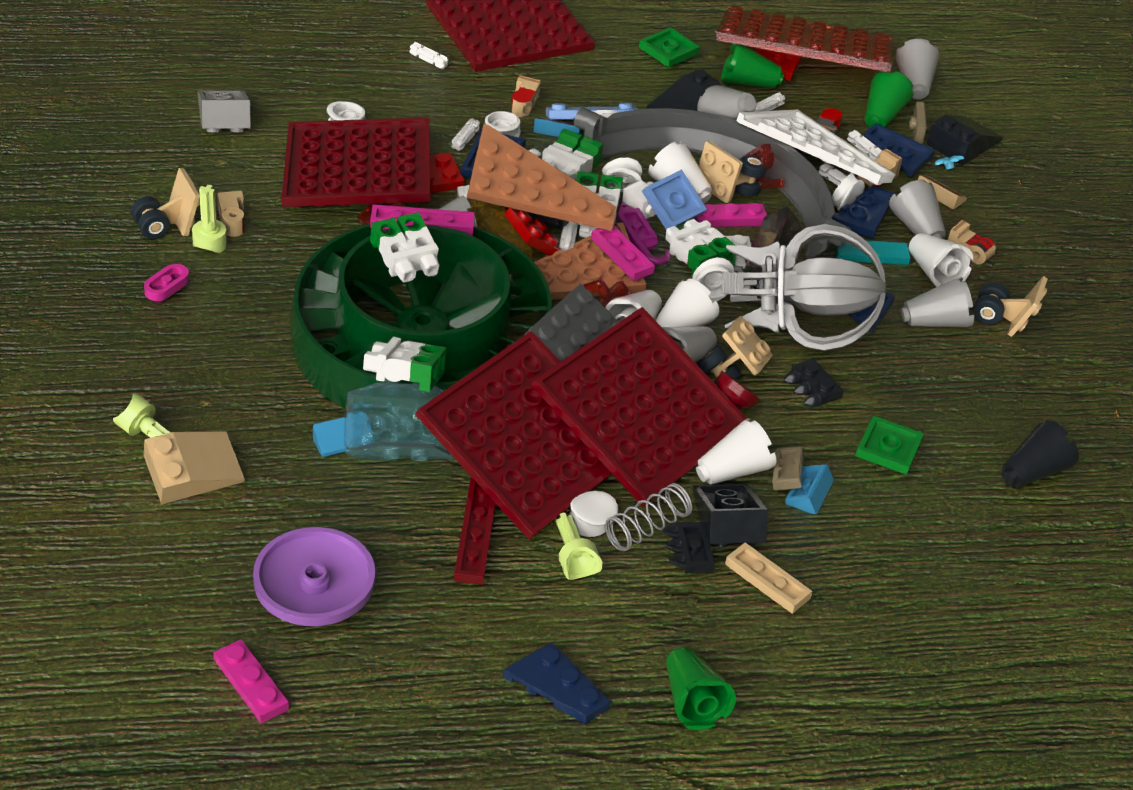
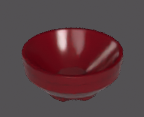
M724 371L720 372V375L717 377V387L739 410L755 407L760 402V399Z

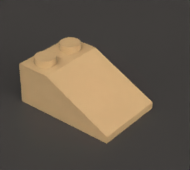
M171 432L148 438L144 441V458L161 505L245 481L227 432Z

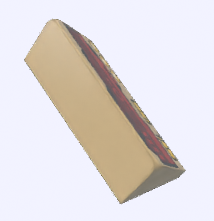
M920 175L918 180H925L928 184L931 182L935 189L937 201L953 210L967 200L966 196L929 176Z

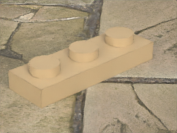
M747 543L742 544L726 557V566L792 614L811 599L812 590Z

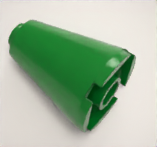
M737 40L733 42L729 50L733 53L729 55V58H726L722 70V83L775 88L776 85H781L784 73L781 72L782 67Z
M887 70L879 71L874 75L871 81L865 114V123L869 128L875 123L886 127L912 100L914 96L913 84L908 77L897 71L887 73Z
M680 647L673 650L666 659V666L677 718L686 728L691 730H706L716 726L714 721L722 716L726 719L735 707L736 695L731 684L691 648Z

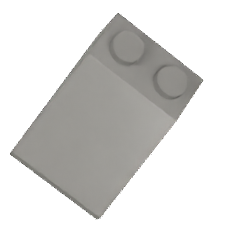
M198 90L201 126L203 129L207 128V132H221V128H230L231 132H244L245 128H250V99L244 90Z

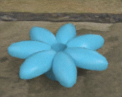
M956 155L951 158L945 157L944 159L936 160L935 165L945 164V169L955 168L954 162L964 159V157Z

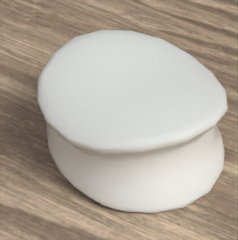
M338 101L327 106L326 112L330 116L328 121L366 119L364 108L356 103Z
M497 111L485 117V124L500 133L515 137L520 136L521 122L514 113Z
M632 158L612 160L602 169L603 175L623 177L621 192H624V188L642 180L641 165ZM606 183V186L609 188L617 187L614 183Z
M853 173L849 174L839 184L832 195L833 204L836 206L837 212H840L846 204L851 205L856 201V197L863 193L864 182L858 180Z
M716 257L702 263L693 273L692 279L703 284L711 292L708 297L712 302L719 301L728 295L722 294L723 272H735L733 265L725 258Z
M603 491L585 492L571 501L569 515L572 516L580 536L596 537L606 532L605 522L607 518L618 513V505L610 494Z

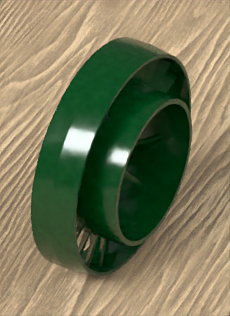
M370 224L352 229L327 242L309 258L302 268L296 282L290 318L291 346L296 363L303 375L322 395L355 414L365 413L369 419L388 424L426 427L415 416L420 407L507 348L508 341L511 343L517 341L508 338L509 325L531 328L535 325L510 323V317L532 310H538L541 317H544L552 309L549 286L540 269L523 251L504 238L475 226L473 228V236L451 228L426 225L434 243L439 248L437 255L439 263L438 273L428 277L424 274L423 270L416 271V277L412 281L404 283L399 276L391 277L389 268L385 265L380 251L371 244ZM389 229L381 230L384 234L389 233ZM510 274L513 275V281H510ZM406 284L413 306L405 308L389 287ZM369 295L398 315L397 323L376 320L357 307L356 303ZM336 328L335 336L316 341L309 332L312 330ZM393 337L401 338V343L411 341L447 347L445 373L430 392L420 391L419 383L406 380L392 382L387 379L383 382L376 380L377 372L363 369L364 355L367 351L372 352L376 341L388 343Z

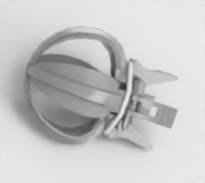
M822 224L807 227L797 233L787 248L784 245L780 248L778 242L762 248L745 245H726L729 252L762 267V273L723 272L722 294L730 295V302H761L760 308L742 316L753 327L767 328L776 333H779L780 327L783 330L787 328L796 342L804 347L827 351L843 348L856 342L878 320L885 300L886 282L884 269L878 255L870 244L855 232L843 227ZM831 239L843 241L858 248L867 255L877 268L879 276L868 267L843 259L812 258L798 264L797 259L802 249L815 240ZM750 286H757V289H750ZM878 301L875 310L869 318L858 327L841 335L825 338L811 336L802 330L796 318V311L792 304H795L800 310L813 315L836 316L859 312ZM734 321L726 324L725 328L728 329Z

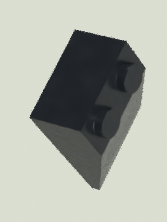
M699 69L681 77L647 106V109L670 108L698 111V101L700 96H703L705 90L711 86L723 85L706 71Z
M944 115L932 123L927 145L948 158L954 155L963 156L964 159L957 161V163L963 166L1001 142L1003 137L968 117Z
M747 483L693 485V494L700 522H705L710 544L716 547H727L729 543H740L741 545L747 543L750 546H755L757 542H766L768 509Z

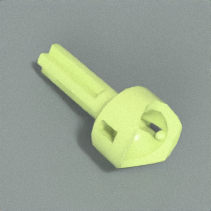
M212 185L201 186L199 189L201 221L194 224L192 228L193 246L221 253L227 246L226 226L216 220L215 189H213Z
M133 393L131 402L126 410L116 418H113V422L130 436L143 432L152 438L171 433L153 419L155 406L145 400L139 393Z
M565 512L561 513L560 518L556 519L555 522L565 544L559 552V561L566 578L574 580L600 572L602 560L595 544L589 539L580 538L572 516H567Z

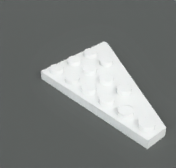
M797 109L741 112L738 115L737 122L818 157L825 163L834 164L868 179L873 184L881 185V183H891L895 176L893 172Z

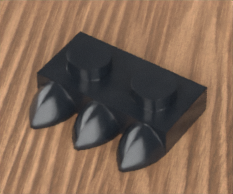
M814 358L792 365V370L785 376L783 381L787 384H798L793 393L809 395L805 399L804 405L812 407L841 399L844 391Z
M705 522L673 523L662 529L664 534L674 538L667 542L665 546L677 553L669 558L671 564L684 569L685 574L714 572L715 562Z

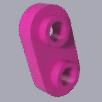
M181 264L166 266L145 281V296L156 302L169 298L188 284V268Z

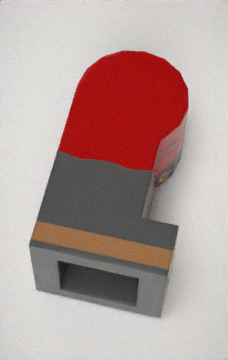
M828 108L821 113L816 122L836 135L840 130L843 114L837 109Z

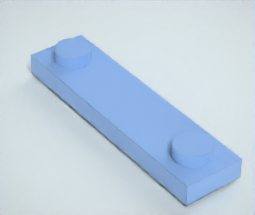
M554 103L552 107H546V116L549 119H575L578 110L582 107H566V104ZM619 103V107H584L591 111L615 110L624 112L639 110L632 103Z

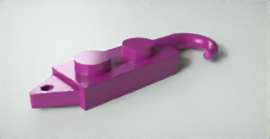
M621 202L620 209L616 213V220L618 223L623 222L630 242L654 265L667 263L671 256L668 250H665L664 257H655L649 251L657 246L658 237L641 210Z

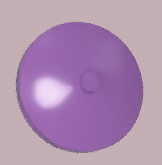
M324 527L300 528L276 537L261 550L253 570L254 589L258 600L266 610L286 622L303 626L330 625L353 616L365 606L374 590L375 565L367 548L349 534Z

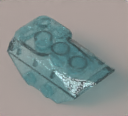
M385 381L347 392L345 453L362 459L395 460L399 457H407L414 461H425L427 459L456 460L415 416L420 407L441 394L444 390L434 386L430 392L419 390V383L417 382L400 384L398 381Z

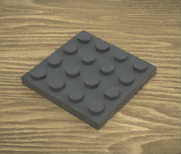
M580 283L524 335L530 331L533 332L561 362L619 322Z

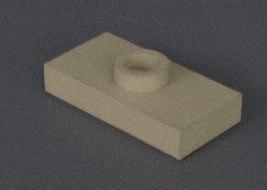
M916 102L913 116L910 118L909 130H912L913 140L923 144L927 129L925 104L923 102Z
M803 446L777 448L775 450L776 465L773 471V489L802 488Z

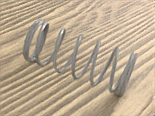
M672 483L662 488L658 494L650 495L647 501L641 500L638 501L635 507L626 508L623 514L617 513L607 518L605 522L607 537L615 548L623 552L630 549L632 541L637 544L641 543V532L648 537H652L654 533L653 526L661 531L665 528V520L673 524L676 523L677 516L683 518L689 516L692 512L691 499L683 487ZM671 487L677 488L682 493L685 500L677 491L671 489ZM669 490L680 497L686 509L685 514L678 511L673 505ZM663 491H665L666 498L660 495ZM651 497H658V508L649 502ZM659 498L664 499L673 511L674 521H669L665 517ZM646 503L647 515L637 508L639 504ZM648 504L653 506L661 516L662 528L657 527L651 519ZM634 509L636 523L632 518L625 515L628 510ZM636 511H639L649 522L651 534H646L641 528ZM617 516H623V521L617 518ZM625 517L636 527L639 533V541L631 537V533L625 524ZM614 521L624 530L627 538V547H623L617 540L613 528Z

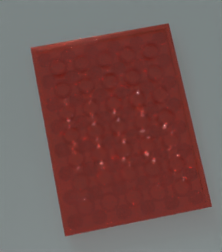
M732 5L731 8L727 7L715 36L717 41L890 73L892 67L893 38L889 37L887 33L877 32L874 35L869 34L868 30L857 28L856 31L847 30L848 27L844 25L831 27L826 26L827 23L822 21L809 23L801 17L788 19L785 18V15L779 13L766 15L762 10L752 9V12L736 5Z

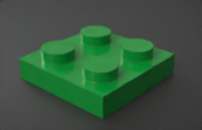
M672 27L641 39L639 42L640 49L668 68L694 57L700 52L699 45Z
M873 416L855 456L907 475L920 447L924 433Z

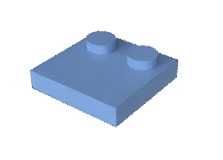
M682 169L642 190V193L666 230L672 226L678 227L707 210Z

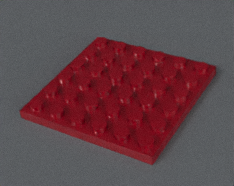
M425 0V4L475 72L594 50L595 42L561 0Z
M429 117L289 122L281 194L282 207L348 206L350 204L373 205L375 203L398 204L401 202L422 203L430 201Z
M643 307L543 373L531 384L637 502L641 500L647 501L650 495L658 494L662 488L680 480L698 466V460L742 421L747 419ZM657 496L651 497L649 502L654 500ZM641 503L640 505L645 507L646 503Z
M531 331L420 407L415 413V416L529 540L556 520L561 513L570 509V503L575 497L594 490L613 475L531 386L536 378L560 363L559 359Z

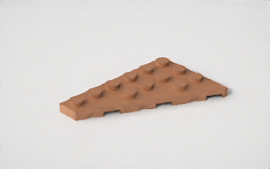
M483 124L467 198L612 231L616 206L491 126Z
M623 222L617 223L616 228L629 240ZM591 236L574 243V247L564 252L562 250L556 251L553 255L534 262L548 283L551 300L564 299L580 283L593 296L637 293L646 290L644 277L633 281L591 239ZM510 274V281H513V275Z

